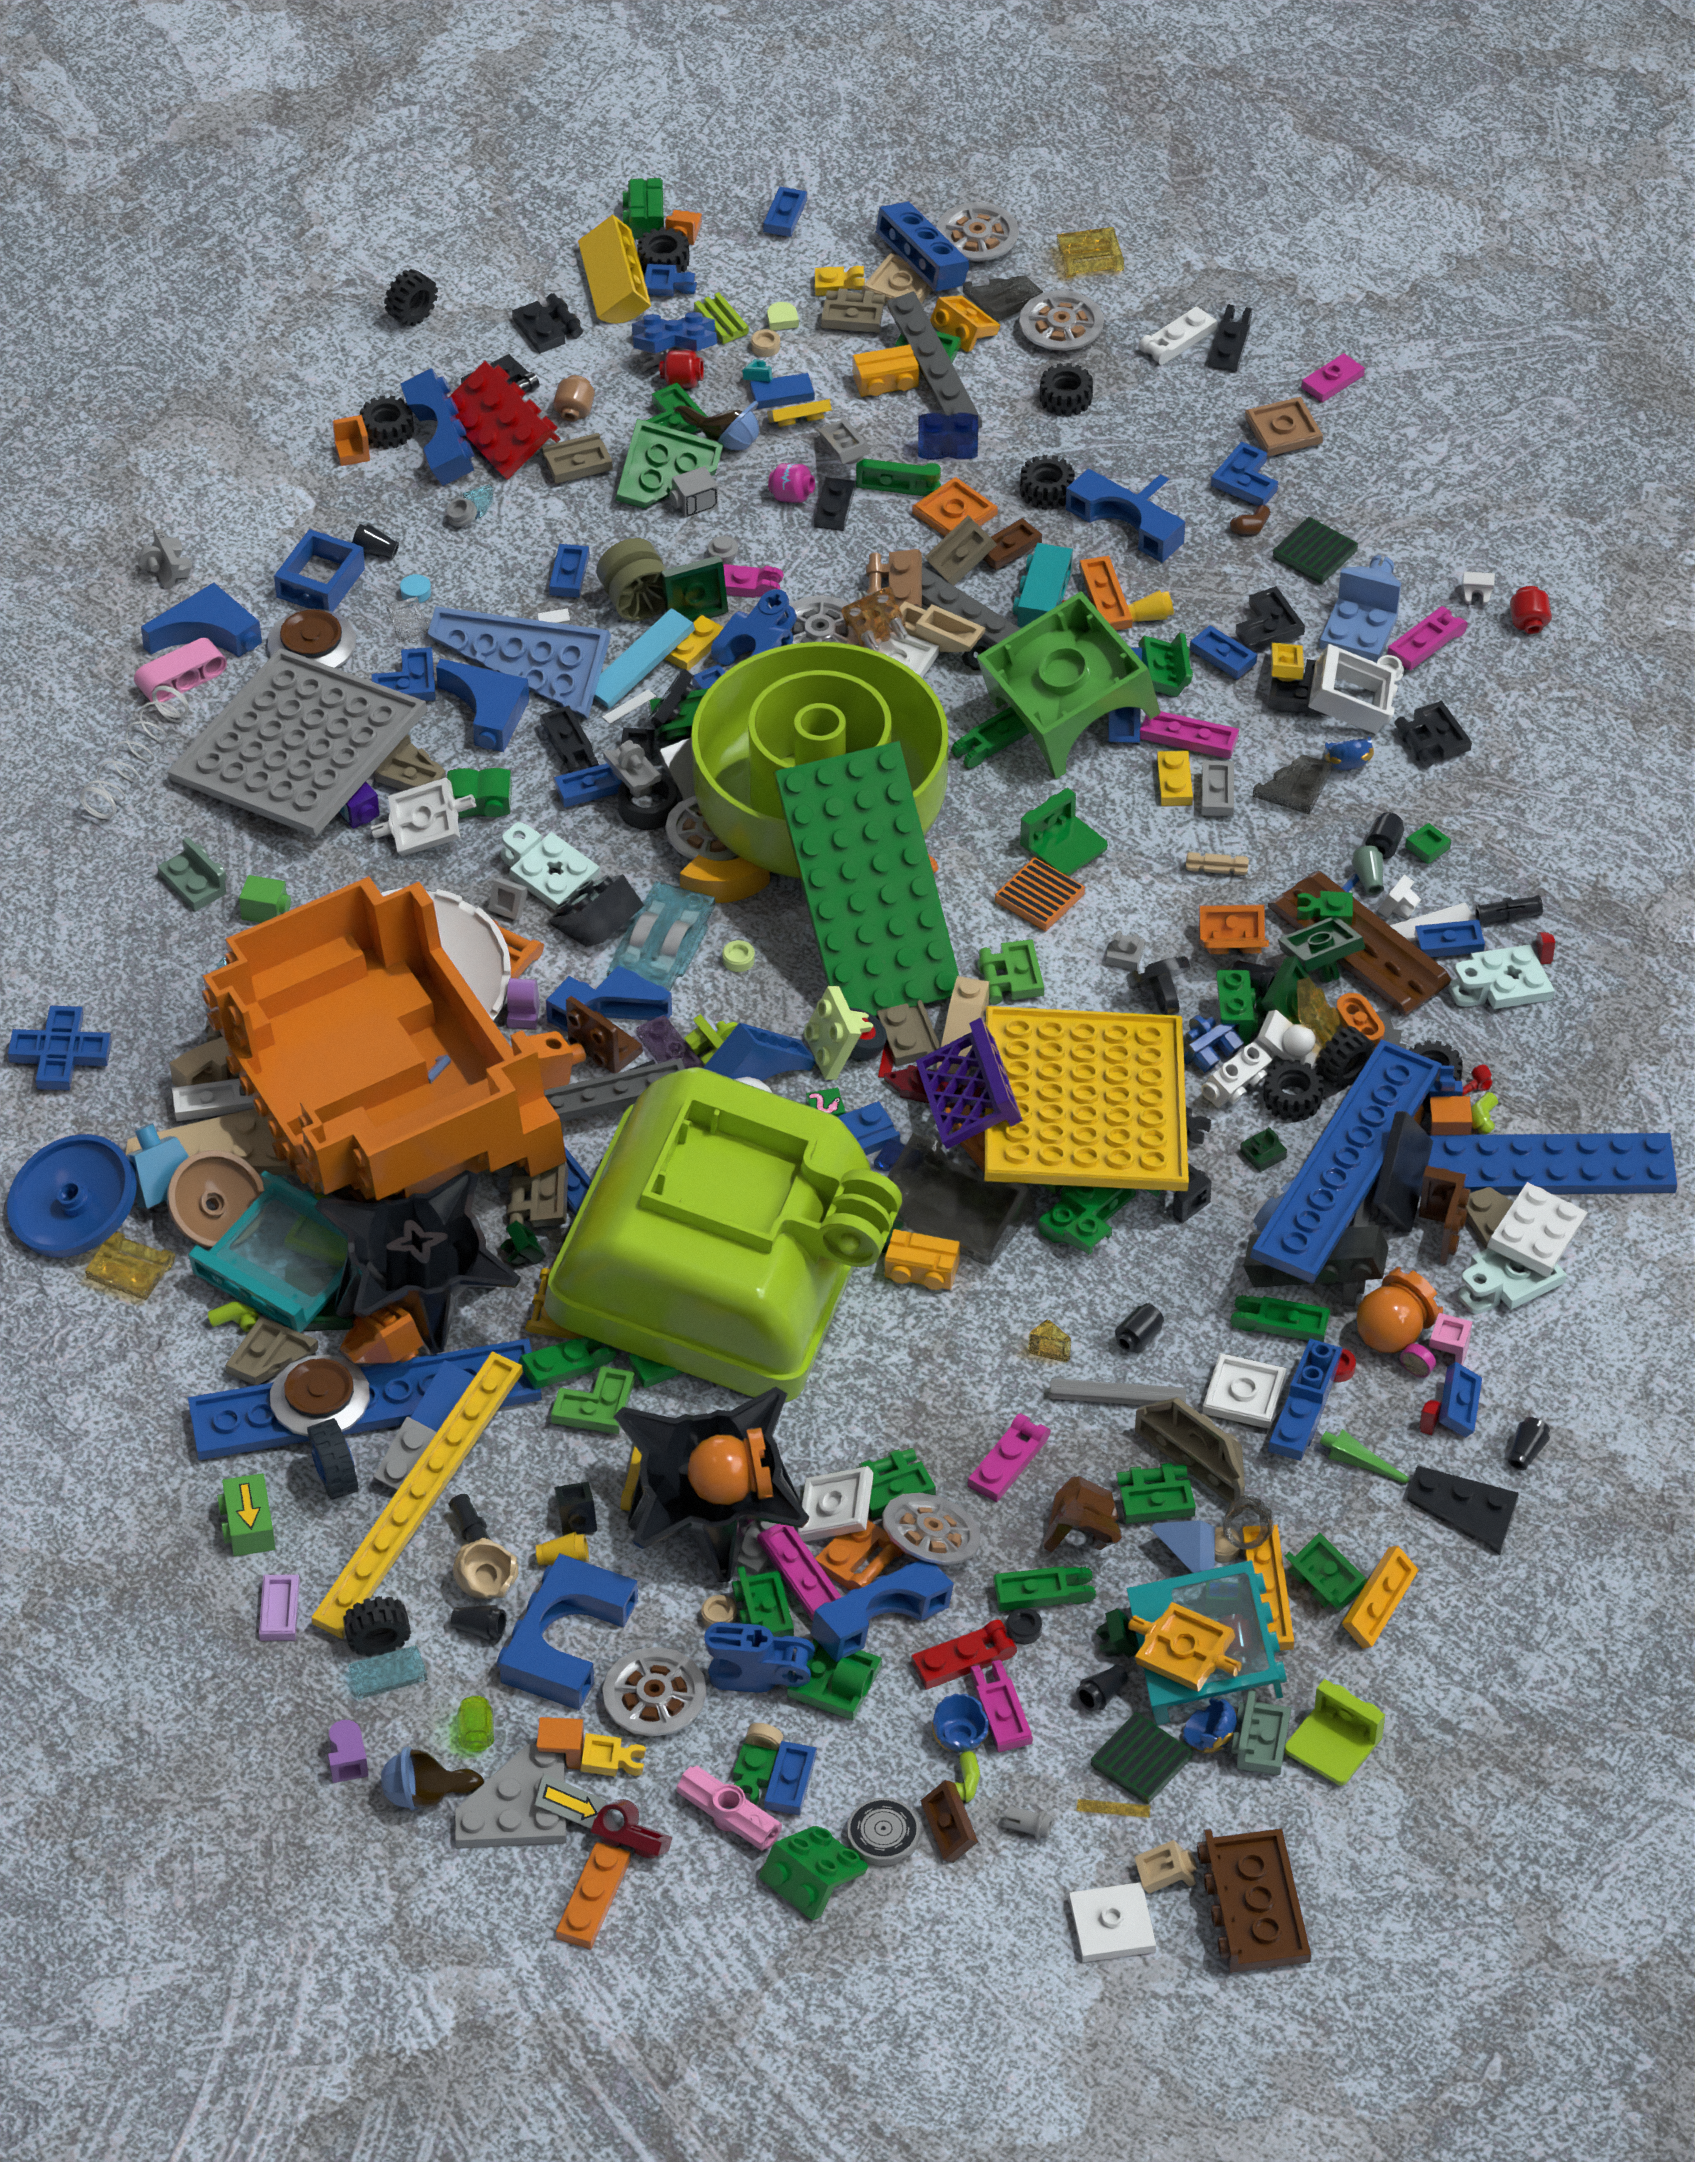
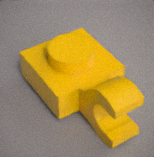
M844 266L815 268V295L826 296L827 290L838 291L839 288L862 290L865 278L857 277H864V266H853L847 272H844Z

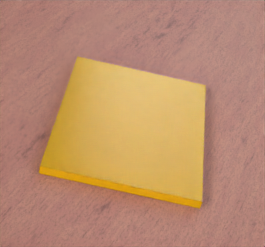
M986 1006L985 1024L995 1038L1023 1121L1011 1127L1008 1121L1004 1120L985 1130L984 1181L1188 1191L1182 1016ZM985 1108V1116L994 1112V1109Z

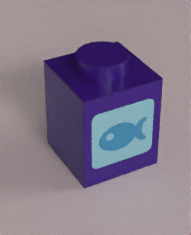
M365 781L338 813L353 829L364 823H369L374 818L380 816L378 794Z

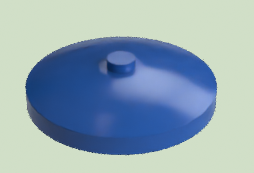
M78 1134L58 1139L36 1152L17 1173L10 1187L7 1199L9 1224L21 1242L27 1248L40 1255L62 1258L87 1252L112 1236L127 1218L134 1203L137 1189L134 1167L122 1149L105 1137L92 1134Z

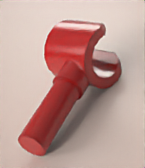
M1482 1064L1472 1070L1471 1075L1474 1080L1463 1087L1462 1096L1476 1089L1486 1091L1491 1088L1493 1082L1491 1079L1492 1074L1487 1065Z

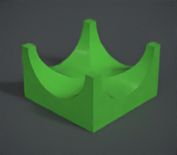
M1082 591L977 656L991 702L996 708L1005 703H1008L1033 736L1046 760L1049 771L1056 779L1067 773V756L1077 737L1087 726L1102 715L1122 707L1140 708L1150 720L1161 713L1149 669Z

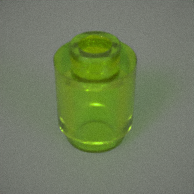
M470 1696L463 1699L457 1710L458 1743L470 1752H482L490 1747L495 1740L493 1708L489 1705V1701L481 1696Z

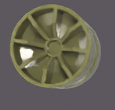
M642 538L625 539L611 546L601 556L596 568L597 577L622 618L629 621H641L654 617L665 609L661 571L667 570L651 542Z

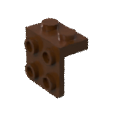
M1426 1165L1423 1175L1419 1217L1445 1223L1440 1263L1446 1265L1449 1254L1456 1255L1460 1240L1458 1234L1460 1229H1464L1468 1210L1465 1209L1468 1204L1470 1189L1465 1188L1466 1174Z

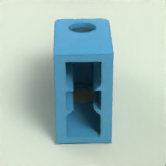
M153 1123L135 1130L141 1148L127 1154L136 1173V1200L140 1208H150L167 1200L168 1184L174 1171L189 1157L177 1137L168 1136L160 1140Z

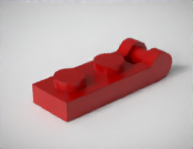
M996 1619L987 1623L982 1629L912 1654L911 1663L925 1689L928 1690L971 1674L970 1669L973 1666L979 1665L981 1669L992 1666L993 1661L1008 1660L1017 1653V1647L1012 1639L1006 1637L1007 1630L1003 1622ZM994 1642V1647L990 1649L985 1647V1645Z

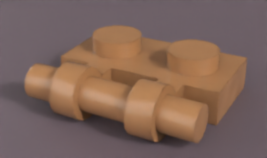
M911 549L889 552V563L881 564V554L871 553L869 555V564L866 565V576L869 577V589L866 590V593L878 592L881 595H888L896 611L904 601L922 608V553L920 550ZM889 577V588L881 589V578ZM878 597L866 598V601L869 602L870 613L881 612L876 603Z

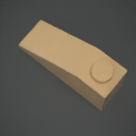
M957 976L950 1000L941 1047L972 1032L969 1025L970 1022L980 1017L985 1022L986 1006H989V981ZM972 1045L961 1050L958 1056L966 1057ZM942 1062L937 1063L936 1070H938ZM952 1064L947 1073L955 1074L960 1065ZM972 1067L969 1068L965 1076L969 1077Z

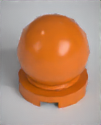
M1400 1267L1391 1270L1383 1278L1382 1287L1364 1296L1358 1305L1356 1315L1357 1332L1366 1345L1379 1353H1398L1405 1350L1409 1344H1415L1422 1333V1329H1428L1436 1323L1438 1314H1443V1306L1437 1307L1433 1299L1437 1292L1430 1283L1417 1272L1412 1270L1409 1274L1401 1271Z
M761 1428L747 1429V1438H744L743 1441L732 1435H715L702 1441L693 1450L689 1460L687 1476L691 1486L700 1498L712 1504L730 1505L743 1500L751 1490L753 1492L757 1491L759 1500L773 1497L769 1466L762 1467L760 1461L761 1458H765L764 1450L766 1449Z

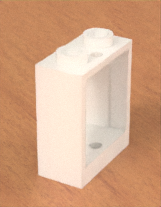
M1328 644L1315 662L1309 708L1377 734L1383 724L1388 725L1394 714L1395 709L1391 704L1398 688L1394 684L1396 671ZM1335 677L1375 692L1373 705L1334 690Z

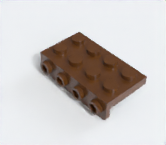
M1282 1828L1213 1837L1211 1829H1204L1202 1842H1197V1855L1199 1863L1206 1864L1207 1873H1204L1205 1892L1207 1896L1213 1895L1215 1905L1210 1907L1213 1927H1220L1222 1937L1217 1939L1220 1959H1227L1229 1972L1234 1973L1310 1963L1311 1951Z

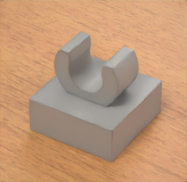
M500 877L495 879L488 910L514 920L521 918L528 887Z
M1117 931L1113 934L1106 955V965L1137 971L1145 949V939H1140L1137 934L1131 937L1122 935V931Z

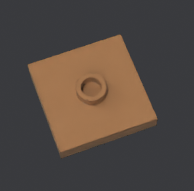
M1301 397L1245 410V419L1263 451L1267 452V457L1323 443V434Z

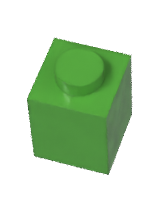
M248 875L239 896L241 919L262 923L288 912L291 905V896L287 895L286 882Z

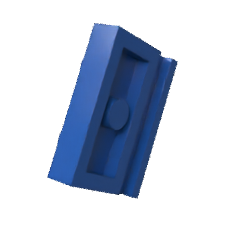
M879 1101L838 1116L854 1135L866 1156L900 1143V1133L895 1130L892 1120Z

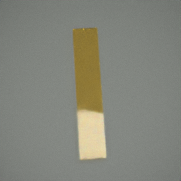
M1078 1799L1077 1811L1150 1818L1151 1805Z

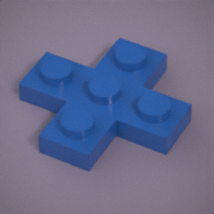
M699 312L687 313L684 318L679 320L661 319V316L656 314L646 315L643 317V320L632 323V335H634L633 348L654 354L674 346L700 351L717 344V334L713 332L715 331V319L703 317L702 313Z
M50 1005L45 1030L12 1029L8 1050L9 1063L39 1064L36 1077L37 1089L70 1090L75 1065L108 1066L112 1043L111 1033L81 1032L84 1016L82 1006Z

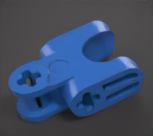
M780 589L769 590L761 596L750 614L742 611L736 612L712 643L711 654L713 660L723 665H730L744 652L754 651L750 656L752 657L769 649L793 644V633L790 630L797 620V614L794 608L789 605V598L786 592Z
M717 1622L712 1624L705 1632L706 1650L710 1656L714 1657L708 1668L709 1680L713 1687L719 1690L763 1693L771 1690L776 1684L801 1687L810 1681L811 1671L807 1667V1661L813 1658L815 1647L809 1640L793 1636L774 1637L765 1626Z

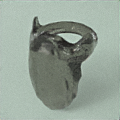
M1243 1495L1234 1499L1227 1506L1223 1520V1532L1227 1540L1235 1547L1243 1550L1254 1549L1262 1545L1272 1534L1274 1529L1272 1510L1260 1498ZM1244 1510L1257 1514L1260 1526L1257 1538L1246 1543L1238 1541L1231 1533L1232 1521Z

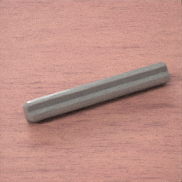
M1054 1378L1051 1379L1049 1388L1050 1398L1061 1400L1149 1405L1178 1397L1186 1403V1389L1182 1387Z

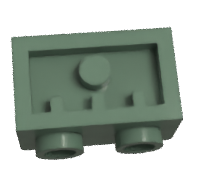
M186 837L182 840L184 851L157 867L159 876L196 912L227 894L225 885L227 875L220 863H214L208 857L202 845H196L189 837Z

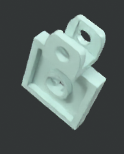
M517 822L502 835V842L506 847L501 850L500 856L511 867L509 877L520 885L528 887V891L554 910L564 900L568 898L573 899L578 894L576 890L580 885L588 880H594L599 875L600 867L553 832H550L541 841V834L530 826ZM515 834H522L525 839L513 838ZM549 869H560V872L562 874L559 875L558 873H553L551 875L549 874Z
M1530 945L1471 953L1469 960L1461 961L1455 965L1454 972L1458 979L1451 981L1448 987L1455 1003L1459 1006L1485 1004L1488 998L1493 1009L1552 1000L1555 993L1551 982ZM1506 974H1512V975L1516 976L1517 979H1514L1512 976H1509V975H1506ZM1466 990L1470 995H1462L1459 991Z
M1487 1248L1472 1255L1471 1267L1462 1274L1461 1281L1466 1285L1459 1290L1458 1299L1472 1314H1480L1498 1306L1500 1299L1512 1310L1564 1284L1567 1274L1556 1264L1549 1277H1546ZM1515 1266L1517 1269L1524 1268L1525 1271L1524 1273H1517L1512 1270V1267ZM1475 1295L1481 1297L1482 1300L1475 1302L1470 1299V1296Z

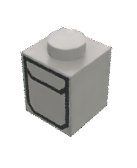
M705 466L672 477V491L669 492L670 500L674 508H679L685 518L718 507V485Z

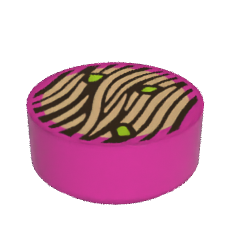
M1409 1344L1400 1355V1361L1404 1368L1417 1377H1427L1436 1366L1433 1354L1426 1347L1419 1344Z

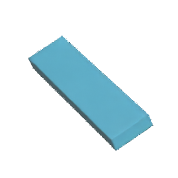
M672 608L667 611L600 674L594 699L608 709H611L695 630L694 623Z

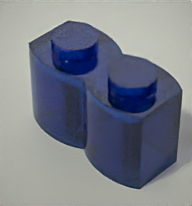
M964 412L949 416L940 413L919 415L918 457L929 460L946 457L965 460L978 457V415Z

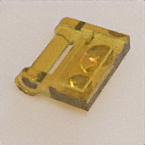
M1114 227L1057 234L1056 243L1064 265L1066 278L1076 277V274L1111 269H1114L1115 272L1124 271V258ZM1111 256V258L1074 262L1082 259Z
M1307 977L1297 981L1299 1021L1303 1026L1313 1031L1315 1038L1322 1046V1049L1326 1047L1324 1044L1328 1040L1331 1041L1332 1036L1337 1033L1340 1018L1335 1007H1330L1326 1002L1323 990L1317 988L1312 980Z
M116 1231L103 1243L85 1269L86 1278L147 1300L164 1273L172 1268L175 1262V1253L166 1249L159 1251L125 1238L123 1233ZM121 1250L123 1252L129 1253L139 1258L148 1260L150 1262H153V1264L125 1255L123 1253H120L119 1251Z

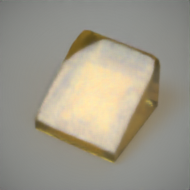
M1046 1319L1029 1333L1028 1351L1036 1356L1067 1363L1070 1360L1071 1338L1053 1322Z

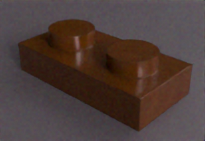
M1021 518L991 536L997 546L983 560L992 568L998 570L1036 547L1037 543H1042V533Z
M944 1780L920 1800L943 1860L954 1863L978 1843L954 1782Z

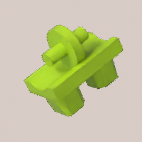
M699 1014L693 1019L697 1027L685 1036L684 1040L695 1055L711 1046L712 1050L700 1058L705 1066L738 1023L730 1022L726 1024L724 1021H720L716 1024L718 1029L716 1033L706 1019Z

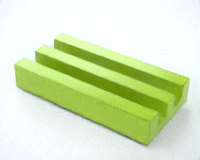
M720 292L714 294V299H711L709 296L704 298V303H701L699 300L694 302L695 312L702 313L703 317L714 319L708 311L710 309L718 318V322L715 320V331L713 332H716L718 339L723 344L749 334V326ZM720 324L723 327L725 326V328L730 332V334H727L726 331L720 326Z

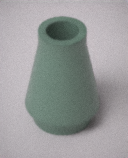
M1375 846L1358 848L1353 853L1351 863L1364 886L1365 893L1367 895L1380 894L1384 890L1383 855L1378 852Z

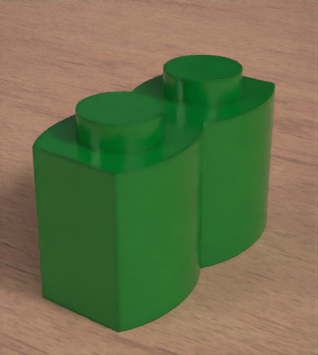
M458 768L447 772V779L451 782L455 800L472 794L476 801L475 808L460 811L458 817L465 818L478 814L488 817H500L511 813L512 778L510 770L487 768L478 771L470 768Z

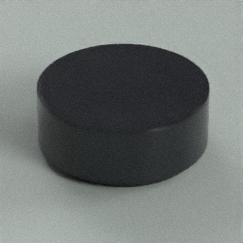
M1029 1608L1014 1610L1007 1618V1635L1013 1642L1027 1645L1034 1643L1042 1634V1619L1040 1615Z

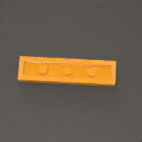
M1278 1524L1242 1526L1245 1562L1252 1560L1255 1574L1262 1572L1267 1593L1260 1595L1262 1603L1269 1602L1274 1623L1267 1624L1268 1631H1276L1280 1650H1294V1635ZM1248 1577L1253 1620L1262 1652L1265 1651Z

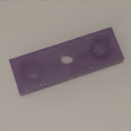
M665 1015L636 1027L637 1037L658 1063L682 1058L685 1069L704 1067L703 1063Z

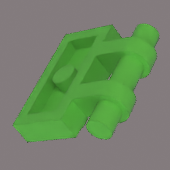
M1033 939L1001 943V953L992 954L991 949L988 947L981 948L978 951L979 959L977 963L981 974H984V981H989L990 1003H1001L1003 1000L1001 993L1009 990L1012 1000L1044 996L1045 987ZM998 969H1005L1006 975L997 976L996 971Z

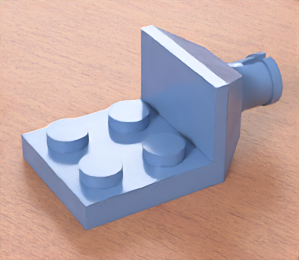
M1376 555L1371 559L1369 568L1364 566L1342 568L1338 600L1320 638V649L1325 650L1327 645L1331 644L1375 663L1381 658L1398 619L1401 582L1392 575L1394 563L1390 558L1385 556L1381 566L1378 565L1382 555Z

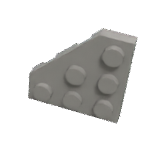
M527 1744L455 1809L456 1849L567 1843L566 1818L535 1805L543 1773L565 1782L564 1753L539 1752L537 1744Z

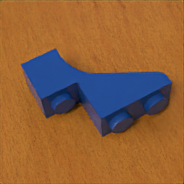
M619 965L596 989H593L586 982H580L568 976L546 999L547 1022L568 1032L566 999L570 996L579 1000L592 1011H597L605 1018L666 1021L672 1015L671 992L661 985H655L642 978L638 973L629 971Z

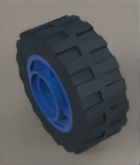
M332 1418L307 1427L313 1461L330 1499L334 1500L358 1492L359 1485L354 1469L353 1457L337 1420Z

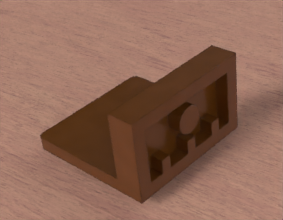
M573 996L566 999L568 1041L571 1045L580 1043L585 1053L599 1067H605L615 1074L643 1053L640 1042L600 1013L592 1011Z

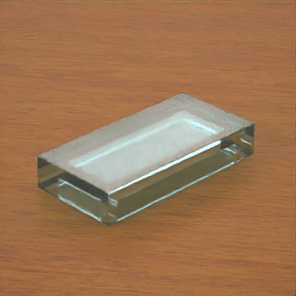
M417 1645L348 1664L349 1674L358 1700L428 1680Z

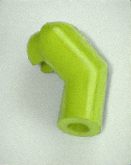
M1486 1092L1471 1107L1472 1127L1474 1129L1477 1128L1480 1135H1487L1495 1128V1123L1490 1119L1491 1115L1489 1112L1498 1104V1099L1491 1092Z
M237 1301L207 1312L213 1327L232 1320L240 1324V1327L245 1332H250L259 1319L255 1309Z
M971 1751L964 1752L959 1756L963 1782H954L961 1800L965 1801V1803L970 1802L975 1797L981 1776L976 1754Z

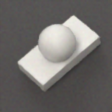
M1277 1010L1268 1012L1257 1039L1283 1061L1289 1060L1290 1063H1294L1295 1060H1301L1300 1064L1304 1065L1307 1062L1311 1064L1312 1068L1320 1050V1047L1315 1043L1313 1031L1303 1024L1293 1025Z

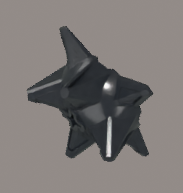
M465 1170L426 1194L414 1193L408 1198L392 1201L383 1199L374 1204L321 1197L314 1208L348 1239L347 1255L334 1306L336 1314L342 1318L353 1314L365 1318L388 1305L399 1306L410 1313L420 1337L430 1353L437 1354L445 1352L456 1299L468 1287L477 1289H493L494 1287L516 1288L521 1277L487 1250L486 1239L478 1219L471 1212L479 1174Z
M774 1387L731 1411L716 1410L712 1413L698 1415L684 1414L677 1418L622 1407L614 1415V1419L642 1455L640 1472L628 1516V1527L635 1531L633 1543L637 1547L645 1549L680 1531H685L691 1534L716 1579L722 1583L732 1580L747 1527L754 1521L759 1520L803 1528L808 1523L810 1517L800 1506L797 1492L780 1457L777 1443L773 1439V1434L788 1394ZM761 1428L766 1449L764 1450L765 1458H761L760 1461L762 1467L769 1466L773 1497L759 1500L757 1491L753 1492L751 1490L743 1500L730 1505L712 1504L700 1498L691 1486L687 1476L689 1460L693 1450L702 1441L715 1435H732L743 1441L744 1438H747V1429Z

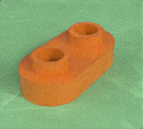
M1347 993L1337 1000L1336 1017L1341 1025L1346 1029L1348 1026L1355 1027L1375 1044L1374 1048H1376L1380 1040H1384L1385 1026L1369 1001L1358 993Z

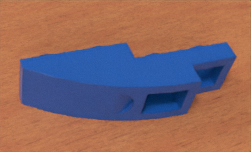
M1309 1339L1290 1384L1289 1396L1269 1441L1268 1452L1302 1461L1307 1446L1310 1447L1324 1411L1342 1355V1347Z

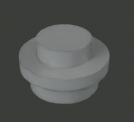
M463 497L456 498L448 505V520L456 527L466 526L476 517L477 508L471 500Z
M719 536L709 542L708 553L711 557L719 555L723 564H728L735 559L738 553V544L731 537Z

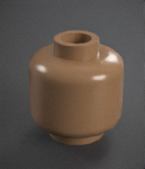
M571 375L558 383L553 406L556 412L566 421L575 422L578 419H584L591 412L595 390L586 378Z

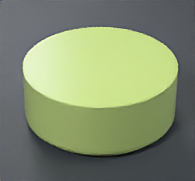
M741 940L726 944L722 951L724 966L733 972L749 970L755 962L753 946Z

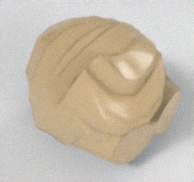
M481 1538L460 1548L454 1559L453 1575L457 1585L470 1597L476 1599L504 1598L518 1577L517 1557L505 1550L503 1546L489 1539Z

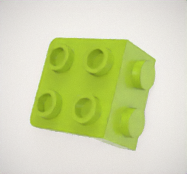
M1324 1678L1316 1688L1313 1711L1287 1741L1285 1753L1335 1784L1343 1786L1347 1784L1382 1740L1386 1714L1382 1713L1374 1704L1365 1703L1350 1694L1345 1687L1338 1684L1335 1685Z

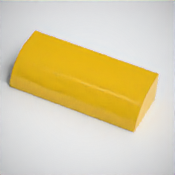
M612 214L579 239L578 244L597 318L608 323H624L636 318L650 308L651 302L632 231Z

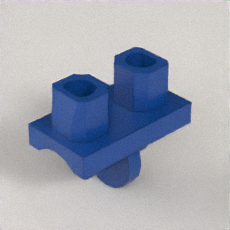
M1200 1015L1189 1020L1190 1031L1185 1035L1189 1041L1197 1040L1188 1046V1052L1184 1054V1063L1188 1065L1194 1061L1206 1073L1221 1060L1212 1049L1218 1045L1227 1057L1238 1052L1244 1044L1235 1031L1239 1024L1221 1023L1214 1029H1211L1216 1025L1214 1018L1210 1017L1205 1020Z

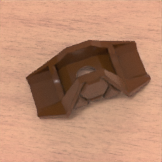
M1080 1476L1071 1477L1054 1497L1047 1533L1043 1540L1044 1549L1053 1552L1072 1528L1094 1534V1548L1099 1551L1109 1545L1116 1544L1122 1538V1532L1119 1525L1115 1523L1119 1517L1112 1492Z

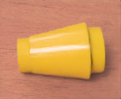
M1158 590L1132 604H1128L1133 619L1132 622L1168 620L1167 616L1174 615L1169 591L1161 592Z
M576 1532L536 1545L538 1565L553 1566L559 1553L583 1562H589V1549L585 1534L577 1535Z

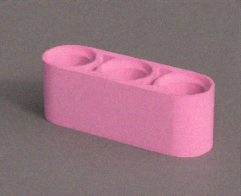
M200 638L141 666L134 675V682L148 700L153 702L152 693L155 688L169 686L182 694L219 676L225 670L227 660L208 638ZM160 690L156 693L159 702H165L176 696L165 690Z

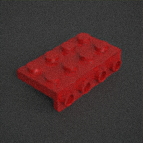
M485 360L448 398L451 397L457 406L459 413L455 417L456 420L459 419L463 424L466 436L508 480L549 438L556 443L561 439L555 433L558 427L546 415L543 418L539 416L542 410L530 398L527 401L523 399L526 393L515 382L511 385L507 382L510 376L499 365L493 368Z

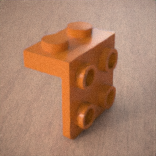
M1264 904L1199 905V944L1203 948H1207L1209 954H1229V948H1239V951L1247 954L1262 953V947H1269V940L1265 938Z

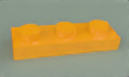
M1398 1545L1388 1547L1342 1622L1343 1627L1362 1649L1373 1647L1419 1571Z

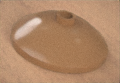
M221 1150L202 1151L188 1157L174 1171L167 1189L168 1210L174 1224L185 1237L200 1246L212 1248L264 1192V1186L256 1170L241 1157ZM207 1201L214 1203L216 1207L214 1211L207 1208ZM266 1210L232 1247L246 1242L257 1232L264 1220Z

